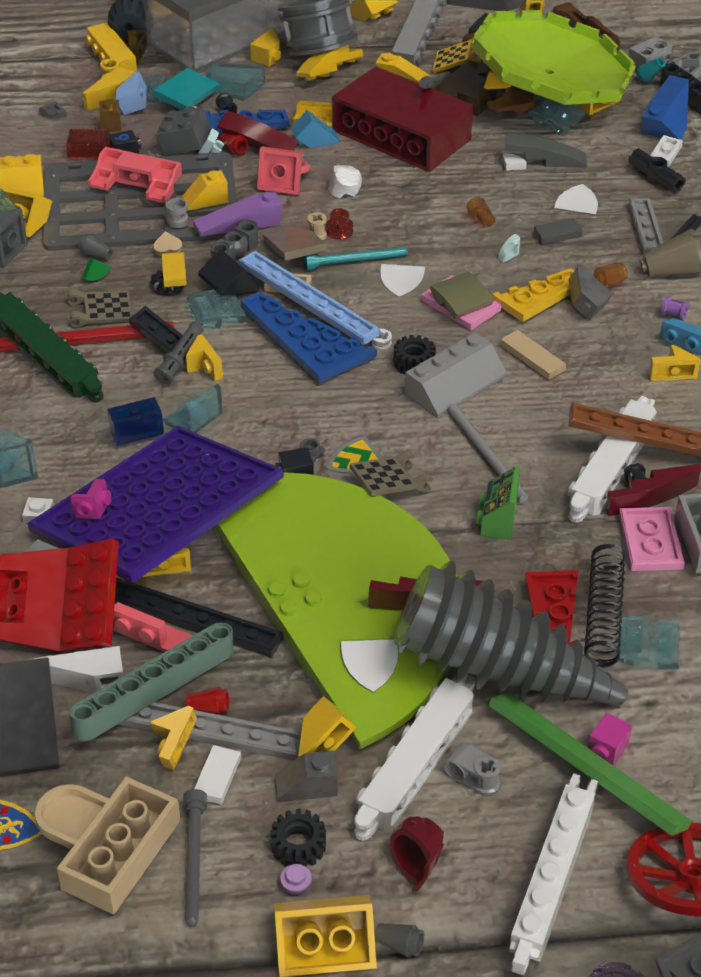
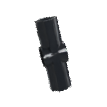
M639 148L633 150V153L629 156L628 163L646 174V180L649 183L655 185L662 184L674 193L681 191L685 185L686 178L669 168L665 158L652 157Z

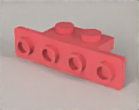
M119 602L114 604L113 631L153 648L166 652L193 636L166 625L163 620Z

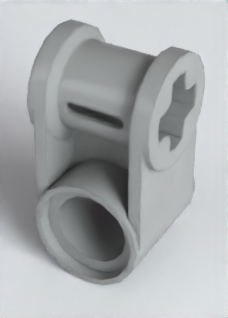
M461 743L443 764L444 770L449 777L463 783L483 796L494 795L500 788V780L497 777L501 772L499 761L478 750L470 743Z

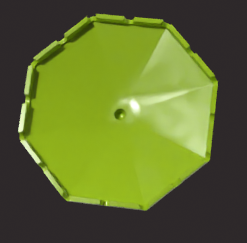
M521 10L516 18L515 11H494L493 14H488L483 24L474 34L470 47L502 82L564 105L620 102L636 68L634 66L635 62L623 50H619L617 54L618 45L606 33L603 34L601 39L599 37L600 30L579 22L576 23L574 28H571L569 26L570 19L549 11L545 17H541V10Z

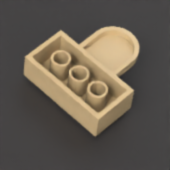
M127 776L110 798L79 785L67 784L57 786L46 792L38 801L35 809L36 822L40 832L49 840L71 849L57 867L61 890L113 915L181 821L178 799Z

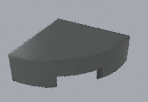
M57 102L39 108L40 115L47 118H63L67 116L66 110Z

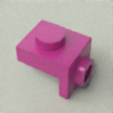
M95 479L87 494H73L70 499L75 517L83 519L101 518L105 509L111 503V492L107 489L105 479Z

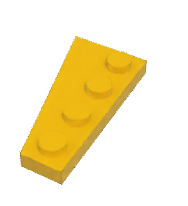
M572 268L546 276V280L537 281L535 279L529 281L528 286L521 288L514 286L508 288L506 293L500 294L498 291L491 295L495 301L502 304V309L524 322L571 295L568 279L574 270Z

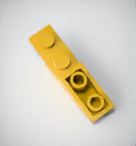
M348 44L336 49L314 53L303 63L296 75L297 77H305V80H315L318 75L319 77L330 76V72L337 71V66L343 65V61L350 63L355 62L356 58L363 57V49L349 48Z

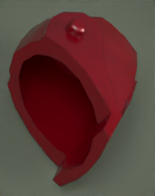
M411 816L402 821L393 830L389 844V852L394 863L401 873L414 885L412 891L415 893L423 886L431 874L444 846V831L431 819L419 816Z

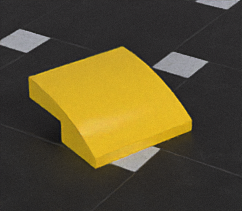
M300 100L296 105V114L293 117L292 125L308 110L332 128V103Z

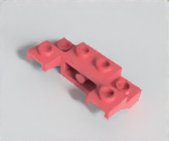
M105 147L99 154L97 165L93 174L88 179L89 187L107 191L115 182L147 188L146 199L166 203L174 193L175 182L182 174V164L180 162Z

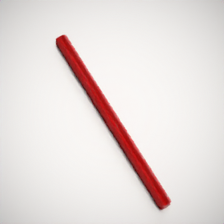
M166 321L169 325H171L174 328V324L172 321ZM132 325L56 332L59 337L62 336L66 339L68 345L145 337ZM8 337L0 338V352L21 350Z

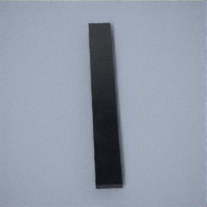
M116 577L115 604L119 602L163 620L166 623L196 633L215 623H226L232 627L234 646L270 658L273 657L284 639L283 632Z

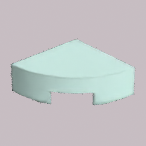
M512 235L503 244L498 255L500 262L504 263L519 255L520 237L518 235Z

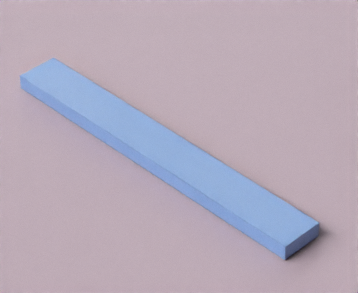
M257 251L239 260V265L247 272L351 338L360 341L362 345L367 344L380 335L379 327Z

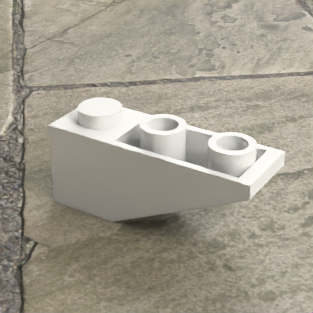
M120 646L34 658H49L52 684L95 693V691L124 676Z

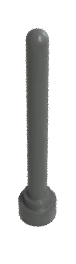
M191 789L183 794V808L189 815L186 923L190 927L196 926L199 921L201 815L207 808V794L199 789Z

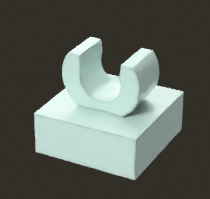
M211 129L198 154L209 153V151L211 153H220L222 151L224 143L216 140L219 132Z

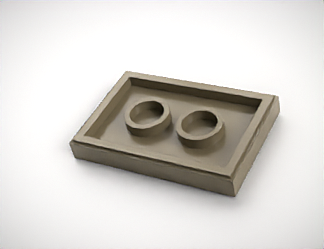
M304 225L263 234L264 242L286 261L327 250L326 243Z

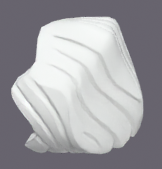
M333 166L328 184L330 194L337 198H341L344 194L356 196L362 184L361 173L353 166Z

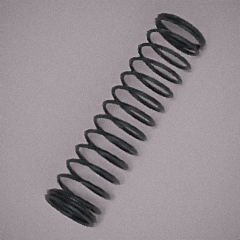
M614 544L599 545L591 553L584 656L589 658V655L598 661L605 662H596V665L600 667L616 664L620 659L621 653L619 648L621 646L620 632L622 629L621 615L623 613L622 599L624 596L623 584L625 580L626 555L624 550ZM615 549L622 554L623 559L613 554H605L594 558V556L600 550ZM605 556H613L620 559L621 562L618 564L614 562L598 563L596 560ZM603 564H614V565H613V566H606V565H603ZM619 567L621 568L619 571H614V570H612V569H617V568H619ZM597 574H618L620 577L618 579L612 577L600 578ZM599 580L606 582L617 581L620 585L616 587L612 585L600 586L596 582ZM598 588L607 589V590L617 589V590L619 591V593H618V594H612V593H601V594H600V593H598L596 590H597ZM598 596L616 597L619 600L617 602L598 601L595 598ZM595 605H616L618 609H598ZM595 613H615L618 616L615 618L598 617ZM596 620L615 621V622L617 623V625H615V626L600 625V626H599V625L595 624L594 621H596ZM603 628L614 629L617 632L611 635L608 633L599 634L593 630ZM596 636L613 637L616 641L610 643L608 641H596L593 638ZM607 645L614 650L600 651L593 648V646ZM591 648L600 653L616 651L617 656L612 659H599L592 656L588 650Z

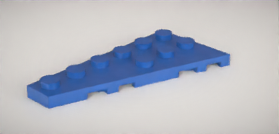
M259 292L241 300V308L319 383L377 357V349L372 347L367 349L360 345V341L354 338L349 340L341 336L340 331L311 317L306 319L301 316V312L295 309L290 311L282 307L281 302Z

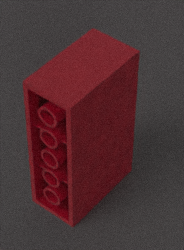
M377 66L332 96V129L336 133L427 172H431L471 141L472 104L432 88H421L419 83Z

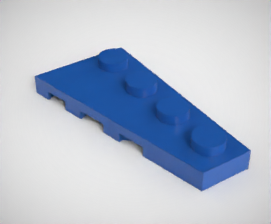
M204 110L211 126L209 132L211 129L219 132L217 138H220L225 132L218 129L217 125L228 110H220V114H210V110ZM240 110L239 113L276 130L290 127V120L285 110H259L258 113Z

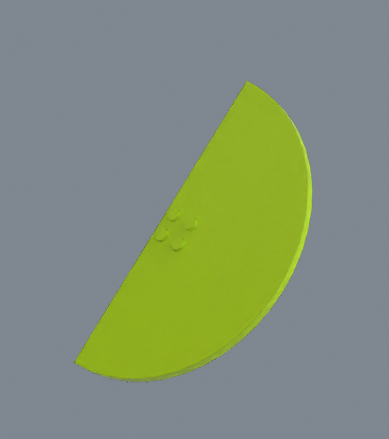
M284 473L282 479L212 527L216 535L222 538L235 558L236 566L278 631L283 632L285 642L309 679H313L322 695L338 707L357 727L350 735L359 749L383 739L403 726L417 714L422 705L425 706L429 702L432 690L437 686L439 687L448 676L451 669L450 666L440 675H437V661L428 658L418 668L417 653L406 649L399 654L398 646L397 664L392 675L381 687L372 692L361 685L350 674L344 664L341 641L394 640L402 610L368 607L371 580L398 584L400 576L418 579L427 565L440 569L445 563L450 561L439 542L427 528L392 501L380 495L371 497L366 489L340 480L310 474Z

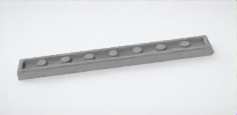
M154 702L117 725L153 732L150 725L151 721L182 708ZM194 710L197 721L190 734V740L289 760L299 758L301 731Z

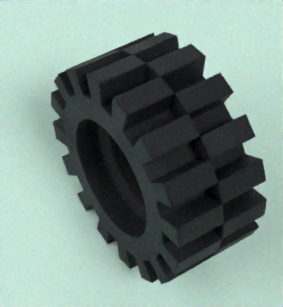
M409 335L408 339L406 336L402 337V340L398 339L393 349L394 367L399 372L404 370L406 375L408 370L436 354L434 342L432 340L428 342L429 338L427 337L421 339V335H417V338Z
M296 809V814H292L288 810L285 811V818L280 814L277 817V822H273L270 832L271 850L277 861L281 859V865L286 867L288 862H290V865L301 864L307 867V862L313 866L316 864V858L321 860L323 852L326 850V829L323 820L320 821V817L317 814L311 817L310 810H306L305 814H301V809ZM295 833H304L310 837V840L307 843L295 845L289 843L287 837Z

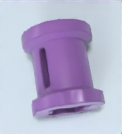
M667 295L661 307V315L669 314L684 321L690 303L689 301L681 302L674 300L671 296Z

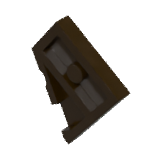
M146 29L128 30V48L136 57V65H139L148 47Z

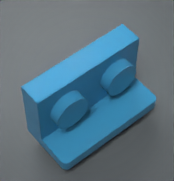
M675 318L662 322L660 340L701 355L700 327Z

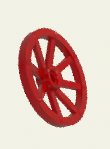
M691 823L688 830L673 836L660 827L654 828L640 836L630 848L627 860L628 877L633 888L646 901L663 910L685 916L701 917V859L695 858L692 838L701 839V823ZM682 838L685 859L681 862L678 861L658 844L671 839ZM649 850L672 870L640 865L639 863L643 855ZM644 876L673 881L674 883L657 889ZM685 891L693 894L695 900L683 899L673 895Z

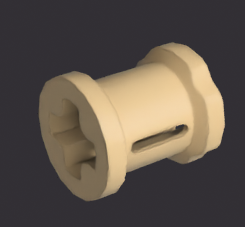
M319 212L311 213L307 217L310 230L320 239H326V215Z

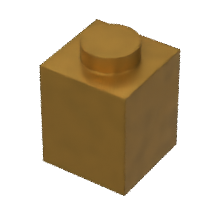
M107 99L99 101L102 133L121 132L119 100Z

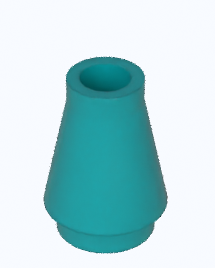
M657 57L640 65L636 71L638 79L643 83L651 82L665 66V62L661 57Z

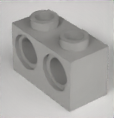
M655 36L629 49V57L635 62V70H638L640 65L657 57H661L666 64L671 60L673 45Z

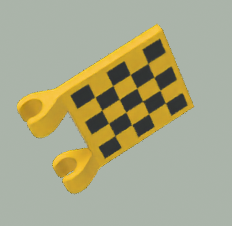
M473 38L437 51L432 69L433 73L464 64L467 60L480 63L482 59L476 57V52L470 47Z

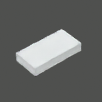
M213 745L194 789L206 792L207 801L222 805L240 763L241 752Z

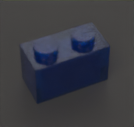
M155 397L107 409L110 432L116 446L164 434L162 411Z

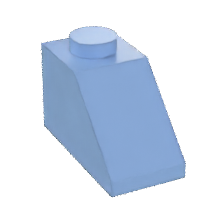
M139 71L135 72L117 88L114 100H119V106L124 115L146 108L147 86Z

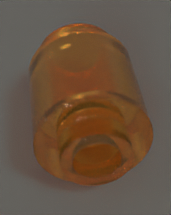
M614 262L596 268L593 276L606 288L622 284L627 279L628 273L624 264Z

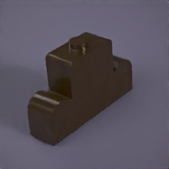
M467 60L435 88L437 91L472 104L473 115L479 116L487 109L486 103L488 101H494L497 98V89L484 88L487 79L486 66Z

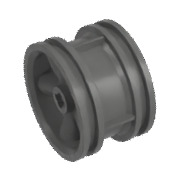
M288 0L277 6L278 11L283 12L280 14V20L283 21L286 34L285 43L287 46H290L287 49L288 55L300 56L320 53L356 41L358 34L353 32L356 30V25L352 21L349 7L351 1Z

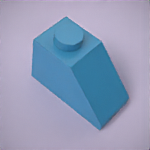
M308 110L291 127L294 133L293 138L299 141L300 145L304 143L309 148L338 144L340 141L334 129Z

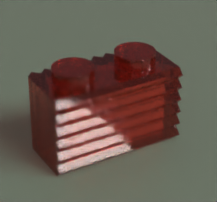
M71 128L66 141L68 158H99L100 152L105 147L110 148L108 136L110 130H89L88 128L86 130L84 128L82 130L80 128L73 130Z

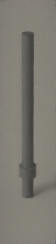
M444 72L434 76H424L419 81V86L425 89L430 88L433 84L444 81L451 74L450 72Z

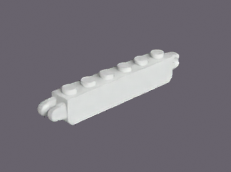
M641 396L637 401L631 399L625 408L622 407L619 413L654 421L656 416L655 400ZM609 435L601 438L598 450L592 451L588 465L581 468L578 480L576 482L573 481L569 487L568 496H571L569 505L571 510L569 511L568 518L570 522L579 523L583 521L587 514L594 516L601 513L607 502L608 491H613L617 488L624 477V469L633 463L642 449L643 443Z
M466 675L459 683L456 681V676L452 680L445 678L439 687L437 686L432 690L429 702L426 706L422 705L419 708L414 723L404 729L399 744L391 747L382 767L378 766L375 769L371 783L367 788L363 787L360 790L356 799L358 812L356 817H354L356 839L358 838L362 841L369 840L378 828L385 831L393 829L471 716L474 696L472 691L475 686V677Z
M573 773L569 785H565L511 933L509 952L515 953L512 963V972L524 976L530 959L538 962L542 960L592 815L595 793L598 786L597 780L591 779L587 790L579 788L580 775Z

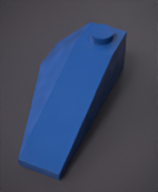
M672 75L667 78L649 102L642 116L643 134L659 138L665 135L682 140L687 130L688 79Z

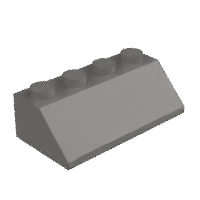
M474 332L408 370L405 377V394L438 418L447 413L450 406L462 404L507 377V372L492 343Z

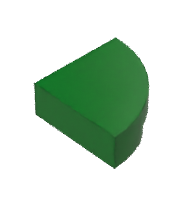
M89 258L81 278L88 281L99 280L109 272L111 267Z

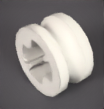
M380 329V335L371 340V346L378 351L388 350L392 346L391 332L386 329Z

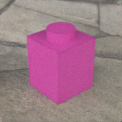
M606 712L590 734L588 748L614 766L629 744L632 725Z

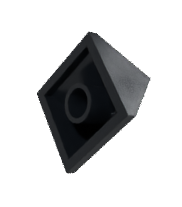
M221 249L198 271V276L221 296L259 291V285L249 273Z

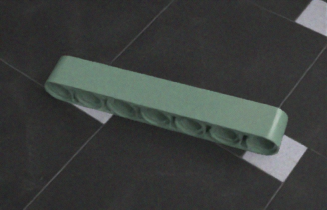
M215 623L75 703L70 708L73 737L79 741L94 739L230 658L234 652L232 627L226 623Z

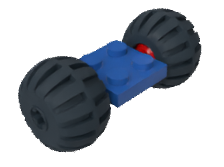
M117 0L112 4L108 12V25L123 42L126 40L129 43L128 30L146 29L148 37L154 28L155 22L150 5H153L156 1Z

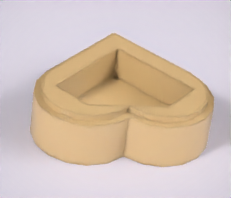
M166 231L154 243V253L160 257L165 253H179L182 251L181 240Z

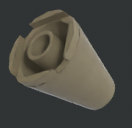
M693 229L687 230L644 253L643 259H640L642 271L647 272L648 275L700 273L701 246L698 239H693L692 234H695V231Z

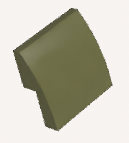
M465 272L431 285L429 288L440 306L446 305L454 319L492 305L494 301L486 287L470 272Z

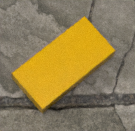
M184 252L162 254L164 287L186 286Z

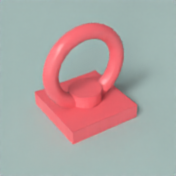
M262 146L259 153L257 189L298 195L300 193L301 174H305L311 169L310 164L302 160L303 152Z

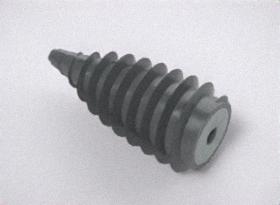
M454 561L445 563L440 569L427 565L419 575L404 605L394 637V643L399 646V654L406 649L417 653L418 668L430 658L437 661V675H440L448 666L456 668L457 683L468 673L476 675V687L478 690L488 680L497 681V695H501L509 685L517 686L519 700L523 699L529 690L539 691L541 702H544L549 694L562 695L563 702L568 697L585 699V702L593 700L610 705H623L626 701L628 689L624 687V684L611 677L610 673L604 672L599 668L593 657H585L582 654L580 641L574 640L568 644L567 630L564 625L559 624L550 630V618L547 612L542 611L532 618V606L529 600H522L516 606H513V594L510 589L501 591L495 597L494 583L491 579L483 581L476 587L473 570L464 572L459 578L456 577Z

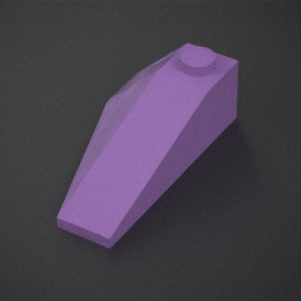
M275 192L255 194L193 220V225L200 236L228 233L233 231V228L238 227V224L244 220L255 221L258 228L278 226L281 222L283 203Z

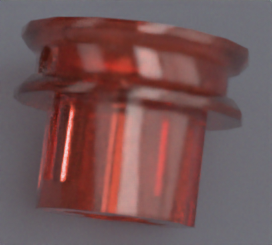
M336 208L330 212V219L326 222V233L330 238L342 240L352 236L354 225L353 221L349 219V212L342 208Z

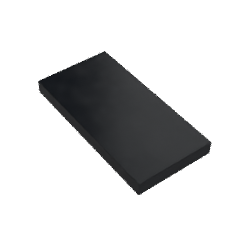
M49 658L0 664V776L60 768Z

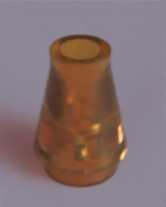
M474 197L468 202L467 209L469 215L483 223L486 227L494 224L496 218L490 211L485 199Z

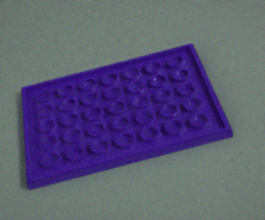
M176 426L96 478L105 479L107 489L111 492V503L107 506L100 519L76 518L70 499L73 494H87L94 482L93 480L31 520L27 525L30 532L62 548H70L111 538L119 542L117 576L134 583L282 479L284 473L281 468Z

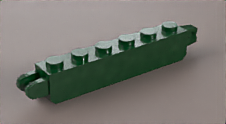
M0 292V331L73 398H80L85 395L95 403L103 400L102 382L97 378L98 370L95 365L88 363L77 349L74 350L70 347L66 339L62 336L59 337L48 323L45 324L40 320L35 311H30L22 299L16 298L10 292L5 295Z

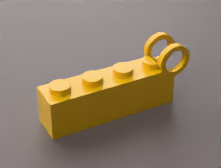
M108 22L86 27V44L92 48L94 55L99 57L101 70L109 73L119 66L137 72L135 55L117 33L110 28Z

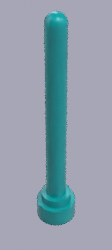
M402 247L323 256L311 254L304 256V266L307 271L315 270L316 267L322 264L406 256L408 250Z

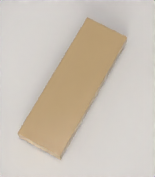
M519 330L501 338L500 345L548 380L566 370V363Z

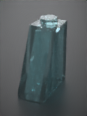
M215 63L204 72L205 77L219 83L217 93H229L232 98L241 101L247 100L265 85V67Z

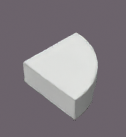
M502 153V161L506 171L526 169L527 163L522 157L515 154Z

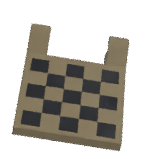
M77 289L68 290V297H75L68 298V304L76 306L84 302L86 314L79 311H72L70 313V318L72 319L70 325L72 328H80L86 324L129 322V318L132 317L129 291L81 292Z
M409 450L403 451L395 457L351 463L349 467L371 497L415 489L422 492L431 490V486L426 482L432 481L433 478L428 473H422L412 479L405 470L413 467L412 462L408 459H413L415 456Z

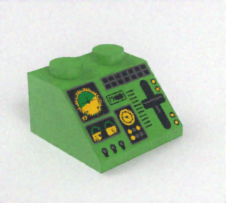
M515 466L490 480L487 484L486 492H481L480 507H483V510H478L476 525L481 526L480 536L512 539L520 467Z

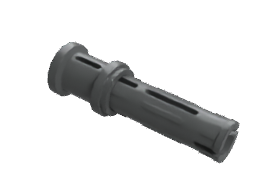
M191 322L174 349L164 355V361L153 372L158 381L164 384L172 383L174 374L183 367V359L196 337L204 331L199 323Z

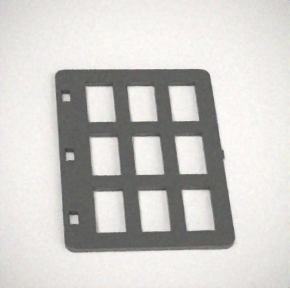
M220 152L156 157L180 162L182 164V174L222 170L228 184L229 203L191 211L187 210L188 217L205 216L237 202L231 154ZM98 160L51 163L45 166L44 197L52 200L48 220L43 228L44 248L47 250L79 249V242L83 235L60 236V225L106 223V233L93 235L109 247L154 244L165 231L179 238L181 242L222 239L226 234L200 236L195 227H170L167 224L168 213L166 212V203H163L164 207L118 210L119 199L146 198L147 188H118L117 182H115L108 191L94 189L60 192V182L88 180L93 174ZM193 183L174 184V193L168 200L183 195ZM105 200V211L60 214V203ZM165 220V229L119 232L120 221Z

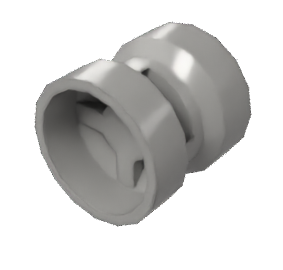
M173 198L166 202L167 224L172 228L185 227L189 222L188 214L186 213L188 210L187 202L184 199Z

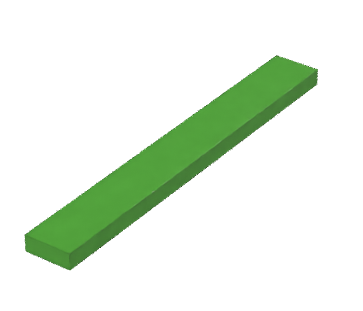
M504 693L492 696L489 703L491 708L589 778L597 780L599 785L665 832L673 836L688 830L692 820L512 694Z

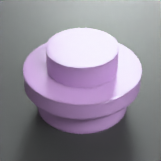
M300 864L289 865L281 873V885L289 894H303L311 885V872L307 867Z

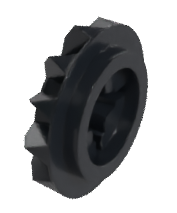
M157 270L156 274L151 275V288L158 293L172 294L185 287H164L163 271Z

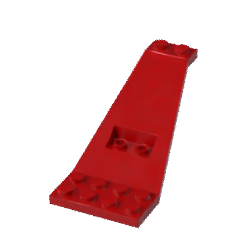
M111 538L70 548L0 554V641L62 654L112 646L119 542Z

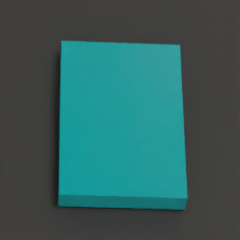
M187 68L154 89L153 96L180 110H185L188 107L195 106L219 89V83Z

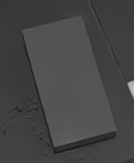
M574 218L534 226V233L541 244L582 237L583 231Z

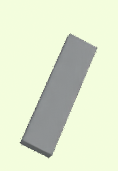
M650 198L629 199V210L642 254L664 242Z

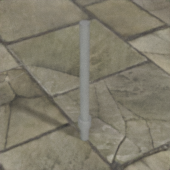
M456 405L450 406L448 409L449 413L496 473L501 475L508 471ZM519 481L517 499L520 503H524L527 501L528 495L520 487Z

